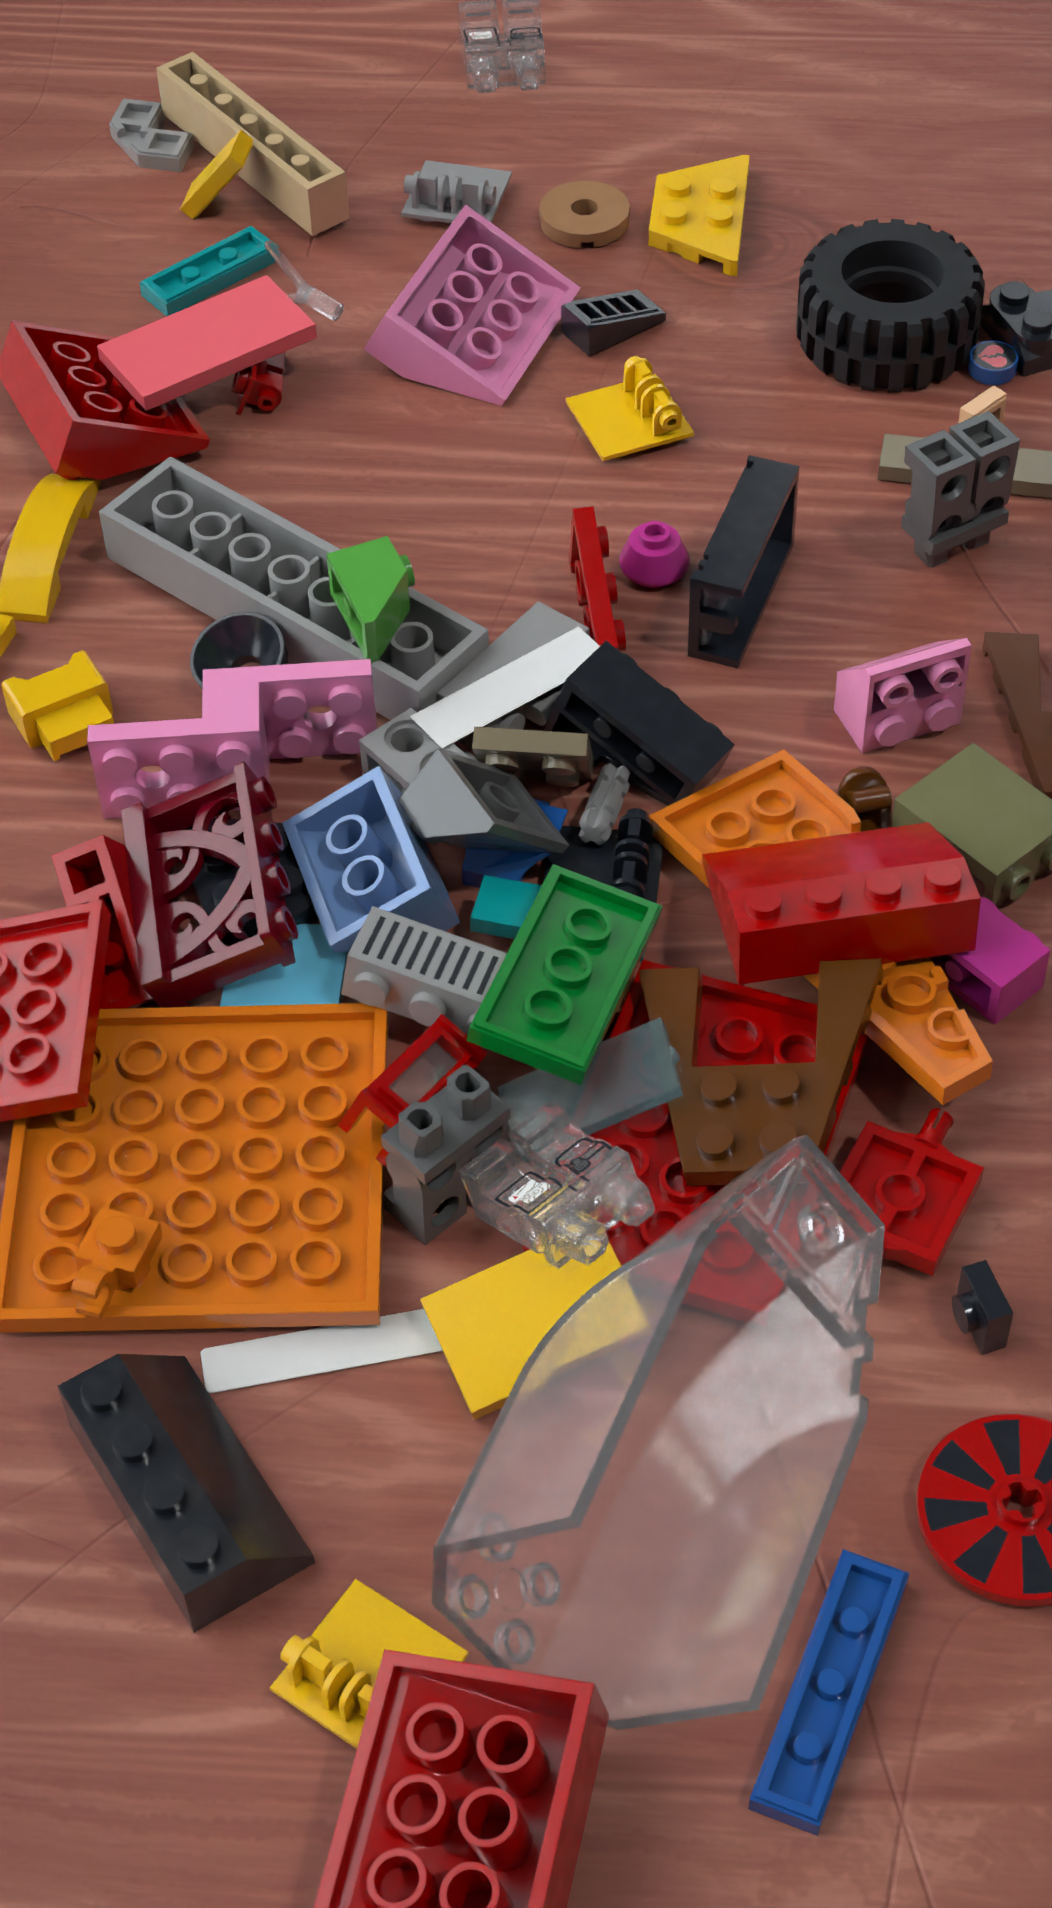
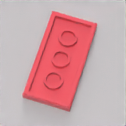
M265 275L99 344L97 349L101 362L144 410L148 411L317 338L316 324L268 275Z

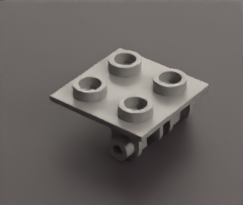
M426 160L421 171H416L414 175H406L404 193L410 195L401 212V217L416 218L425 222L452 223L466 204L492 223L512 177V171Z

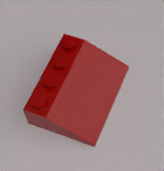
M11 321L0 357V380L55 474L69 480L82 479L83 477L103 480L163 462L170 456L177 458L207 449L210 439L181 396L145 411L101 362L97 345L116 337Z
M929 822L702 854V865L739 985L819 973L820 961L881 958L882 964L975 951L981 897L965 858Z
M384 1649L314 1908H567L609 1720V1713L595 1683Z

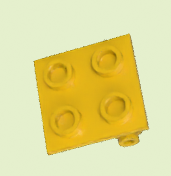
M633 356L625 362L623 383L566 398L568 407L602 461L694 436L693 429L683 416L678 404L671 398L670 392L664 386L661 378L656 374L652 375V365L646 358Z
M355 1579L311 1636L302 1639L298 1635H294L288 1640L280 1655V1659L288 1665L270 1686V1691L357 1749L384 1649L461 1662L466 1660L469 1652Z

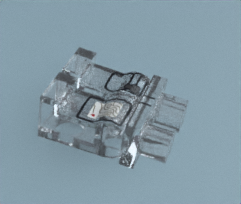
M496 0L458 2L459 38L468 89H476L478 93H492L499 87L518 86L521 90H537L540 84H545L544 40L540 0H501L503 34L499 33Z
M552 1101L548 1102L508 1133L511 1143L501 1138L458 1171L477 1218L539 1254L544 1253L546 1261L557 1269H560L571 1259L589 1266L606 1252V1247L609 1243L607 1230L620 1220L629 1226L634 1225L638 1227L653 1215L655 1211L649 1189L636 1176L629 1153L618 1146H611L601 1138L595 1140L572 1125L566 1110Z

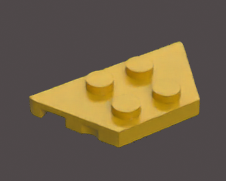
M750 155L735 156L657 175L649 224L648 245L665 252L677 253L682 258L697 264L705 256L723 263L724 274L737 276Z

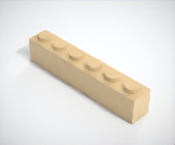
M191 52L156 68L163 114L184 132L192 133L193 139L215 157L240 129L253 138L252 143L254 144L244 167L237 175L310 235L314 236L320 232L327 231L331 227L349 219L345 171L197 54Z

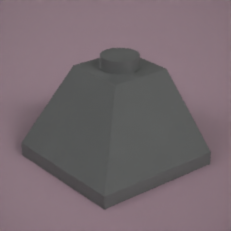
M442 749L435 751L398 800L412 819L410 822L412 830L421 839L433 845L442 842L463 849L563 854L569 846L513 772Z

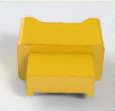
M84 650L73 653L68 664L28 680L12 677L2 682L7 711L28 746L35 748L44 745L53 761L59 760L60 755L88 744V725L114 724L108 684Z

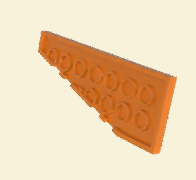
M784 749L648 816L653 823V837L708 888L709 884L702 865V854L861 832V821L854 808ZM930 957L882 964L884 978L882 984L876 987L871 1002L872 1013L865 1034L942 1105L990 1079L993 1060L965 1009L959 1010L948 990L949 980L941 966H935ZM819 973L803 975L819 990Z

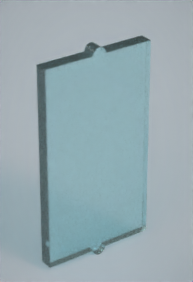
M657 1018L602 1042L582 1086L540 1069L499 1086L500 1099L511 1109V1119L508 1121L514 1164L517 1166L565 1144H569L682 1096L683 1092L676 1068V1063L680 1060V1056L675 1048L670 1045L666 1025L662 1018Z

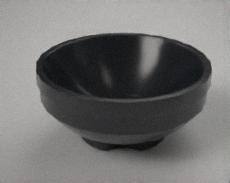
M253 612L232 613L217 619L200 633L190 654L191 672L202 690L203 670L236 668L251 662L259 663L262 666L288 664V650L284 636L277 625L268 617Z

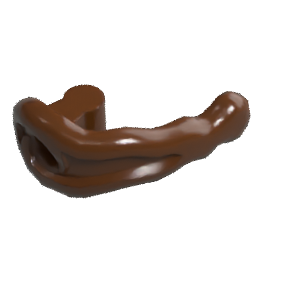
M860 766L849 771L839 785L838 796L854 808L861 821V832L889 828L892 796L884 778L876 769L868 766Z

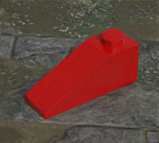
M100 835L51 855L66 907L102 900L111 913L100 1009L136 1008L154 1001L141 986L125 845L105 835Z

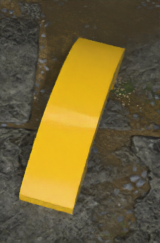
M49 474L35 486L21 511L9 544L0 581V614L12 616L17 621L48 623L61 590L58 574L79 518L88 519L100 488L99 479L83 477L82 479L69 480L58 474Z

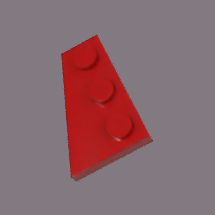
M594 506L573 508L568 562L571 573H575L578 605H588L583 607L584 625L589 627V636L599 646L608 641L619 651H626V635L623 620H614L611 604H617L618 602L614 572L605 573L603 558L609 557V540L606 526H597Z

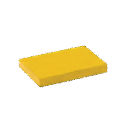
M598 1219L420 1299L474 1420L654 1338L653 1329Z

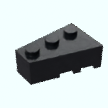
M605 641L566 678L543 731L588 734L594 757V767L601 761L607 764L611 763L616 768L624 765L630 772L628 782L631 787L667 806L704 789L720 772L735 745L723 735L717 726L705 721L684 704L675 692L663 687L642 670L633 658L625 653H621L608 641Z

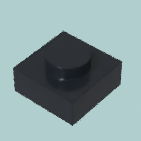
M986 1260L963 1266L957 1295L952 1297L953 1314L960 1330L965 1334L971 1332L982 1355L1006 1348L1013 1311Z

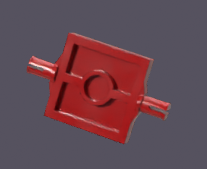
M931 1109L917 1135L914 1133L895 1132L870 1121L866 1122L820 1206L815 1228L849 1241L858 1247L849 1266L844 1271L846 1278L850 1282L855 1283L859 1275L858 1286H868L881 1258L897 1261L934 1276L982 1181L984 1171L983 1166L955 1156L946 1147L941 1145L949 1128L954 1123L953 1117L944 1110L939 1120L941 1109Z

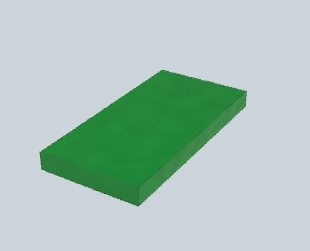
M553 864L469 1027L466 1041L582 1086L657 925L663 906Z

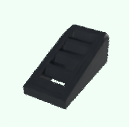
M638 289L575 300L561 306V332L588 356L594 355L666 321V312Z

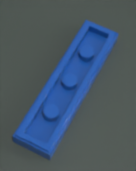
M845 1549L842 1550L751 1793L749 1810L818 1836L906 1590L909 1572Z

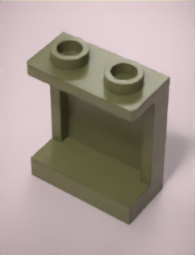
M975 743L970 744L895 798L891 827L929 822L965 858L970 873L985 885L984 897L992 901L997 908L1009 899L1012 901L1019 899L1028 890L1032 881L1048 869L1052 871V799Z

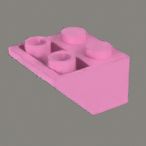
M967 638L930 643L837 672L834 711L862 754L882 747L894 746L902 741L934 731H942L950 726L961 723L972 648Z

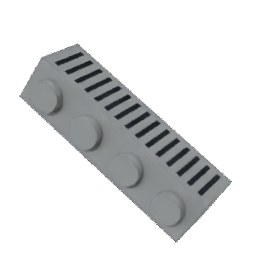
M372 906L348 953L341 994L354 998L363 1004L376 1006L413 1019L425 1026H431L443 1014L468 1035L469 1027L507 953Z

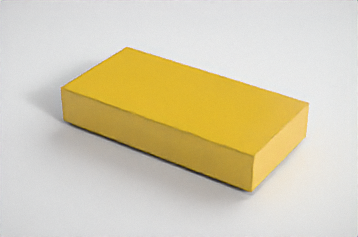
M240 129L191 183L180 208L183 213L191 219L199 216L244 167L254 144L252 143L253 138Z

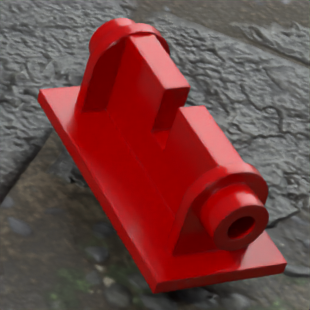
M285 352L234 374L231 391L238 393L236 414H242L246 403L256 405L264 411H271L281 403L283 375L281 374L284 370Z

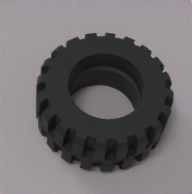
M878 219L864 221L862 226L855 227L853 224L840 228L837 235L830 233L817 246H814L804 259V265L800 268L796 333L797 338L801 342L800 346L810 361L814 360L813 363L823 373L827 375L831 372L838 382L849 385L851 382L856 383L863 390L874 391L875 388H886L888 393L902 392L903 388L913 387L914 390L927 388L933 380L940 383L949 378L954 373V370L958 371L969 360L970 351L978 342L985 290L983 270L975 256L973 257L972 252L963 242L955 243L953 235L943 230L939 233L933 231L928 224L917 222L916 225L905 224V220L891 219L889 223H879Z

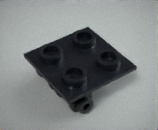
M639 808L628 810L620 818L618 830L612 829L609 839L601 845L593 841L583 842L579 837L581 827L562 825L560 834L569 846L563 854L552 853L547 857L544 881L552 865L555 864L657 903L664 846L653 837V823L648 818L646 811Z

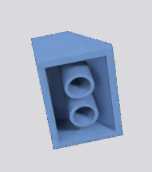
M380 766L282 823L329 947L334 952L350 951L372 906L443 931H447L461 923L426 841L421 839L410 827L412 819L398 801L402 796L401 791Z

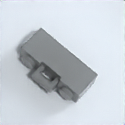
M538 601L438 691L437 702L578 626L589 635V627ZM564 683L483 727L523 730L526 718L540 726H544ZM474 732L459 739L458 742L472 749Z

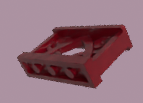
M245 761L234 765V772L149 808H146L140 802L121 810L141 986L161 1008L190 1007L189 1000L277 964L281 963L283 967H286L296 962L292 941L298 938V929L291 912L287 908L285 896L291 893V886L287 874L279 862L278 852L284 850V843L281 833L273 821L271 812L272 809L277 808V800L269 781L264 776L257 778ZM239 807L240 820L233 825H228L231 818L228 811ZM220 815L213 824L212 832H209L208 827L211 820ZM193 826V830H185ZM204 856L221 859L239 868L229 890L210 915L195 903L187 901L177 902L176 896L186 890L196 879L201 870ZM177 863H183L185 865L179 873L173 875L172 866ZM193 918L200 924L194 929L189 923L183 932L180 931V924L186 919ZM256 918L258 934L249 938L243 931V927L249 920ZM229 931L236 938L246 939L231 946H226L222 942V939ZM211 949L214 951V953H211V954H209V955H207V956H204V955L207 954Z

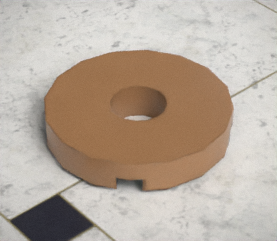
M579 180L564 183L551 189L541 199L539 218L543 233L554 242L570 248H581V242H593V247L605 246L619 239L629 226L630 204L626 195L615 186L600 181Z

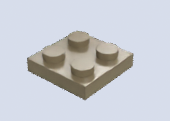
M474 726L472 750L477 761L511 771L521 783L524 780V776L546 777L545 783L558 787H576L579 785V780H592L594 757L588 734Z

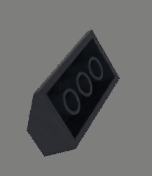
M116 1354L57 1386L72 1431L194 1633L315 1563L310 1549L185 1356Z

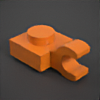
M103 1206L100 1207L74 1255L78 1273L72 1283L71 1291L74 1294L81 1295L75 1308L77 1313L101 1319L110 1304L118 1283L133 1287L138 1286L162 1239L160 1222Z

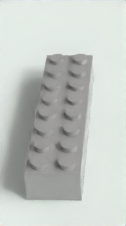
M171 456L99 511L107 557L110 560L215 620L238 612H253L268 617L277 625L284 636L288 650V662L299 664L365 659L330 593L326 554L341 550L338 547ZM408 587L409 613L380 659L371 663L375 709L377 713L390 720L409 708L419 712L436 703L437 692L489 646L488 629L411 587Z

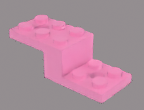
M371 659L203 670L202 718L88 725L87 743L104 819L121 818V810L140 802L146 808L159 804L234 772L233 766L243 761L246 762L257 778L264 776L270 783V759L359 754V739L377 729ZM315 706H325L331 709L325 713L308 711V709ZM145 766H158L162 771L147 772L141 768Z

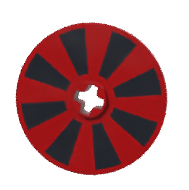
M1000 1414L968 1422L952 1431L938 1443L929 1455L921 1472L917 1489L916 1509L923 1539L939 1565L957 1582L978 1595L996 1602L1016 1606L1051 1605L1052 1421L1023 1414ZM1010 1498H1017L1022 1506L1034 1505L1031 1518H1023L1019 1510L1007 1511Z

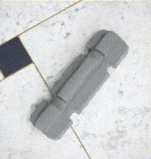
M609 763L601 769L597 778L598 781L595 783L585 807L586 810L579 821L581 827L579 837L583 842L593 841L601 845L609 839L612 832L611 827L616 822L624 801L623 798L630 786L628 782L630 772L624 765L616 768Z

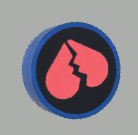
M989 340L980 342L973 346L970 351L968 372L975 380L983 384L1000 385L1007 383L1016 375L1018 353L1011 345L1002 341Z

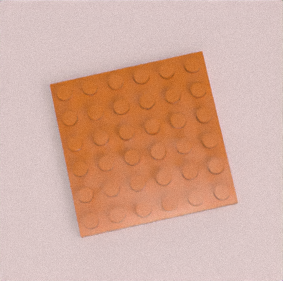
M363 1003L100 1009L88 1107L16 1119L13 1123L0 1220V1333L380 1325L384 1166L375 1158L383 1148L381 1135L385 1133V1123L367 1109L359 1122L348 1133L344 1132L338 1124L359 1093L368 1087L387 1068L388 1011ZM103 1206L160 1222L162 1239L138 1286L133 1287L118 1283L110 1304L101 1319L77 1313L75 1308L81 1295L74 1294L71 1291L72 1283L78 1273L74 1255L100 1207Z

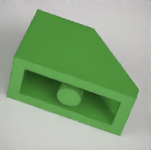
M388 536L326 554L331 596L365 659H371V663L380 659L409 613L408 587L415 585L414 572L407 555L399 556Z

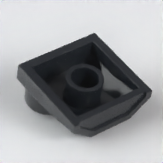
M1010 281L994 288L990 293L989 303L982 306L981 327L992 340L1005 342L1017 351L1019 356L1017 371L1022 377L1052 369V290L1035 292L1026 284L1018 281Z

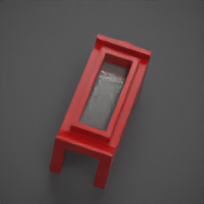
M441 1014L390 1066L359 1093L338 1126L348 1133L359 1122L366 1110L369 1109L388 1127L392 1128L399 1122V1113L415 1101L426 1102L447 1086V1077L461 1066L467 1065L476 1071L488 1053L479 1045L466 1041L467 1034ZM382 1148L375 1159L383 1166H386L385 1160L389 1153Z

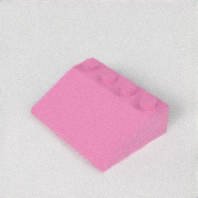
M465 204L386 312L364 350L403 378L502 406L560 320L561 306L571 302L581 287Z

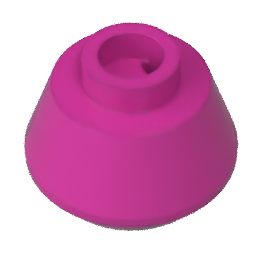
M649 521L636 527L631 532L619 556V566L622 573L635 584L650 589L664 588L674 584L686 574L690 564L689 553L677 530L660 521Z

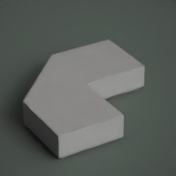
M124 98L109 123L111 137L136 165L141 168L182 172L194 149L192 133L160 129L166 116L163 114L162 105L159 102Z

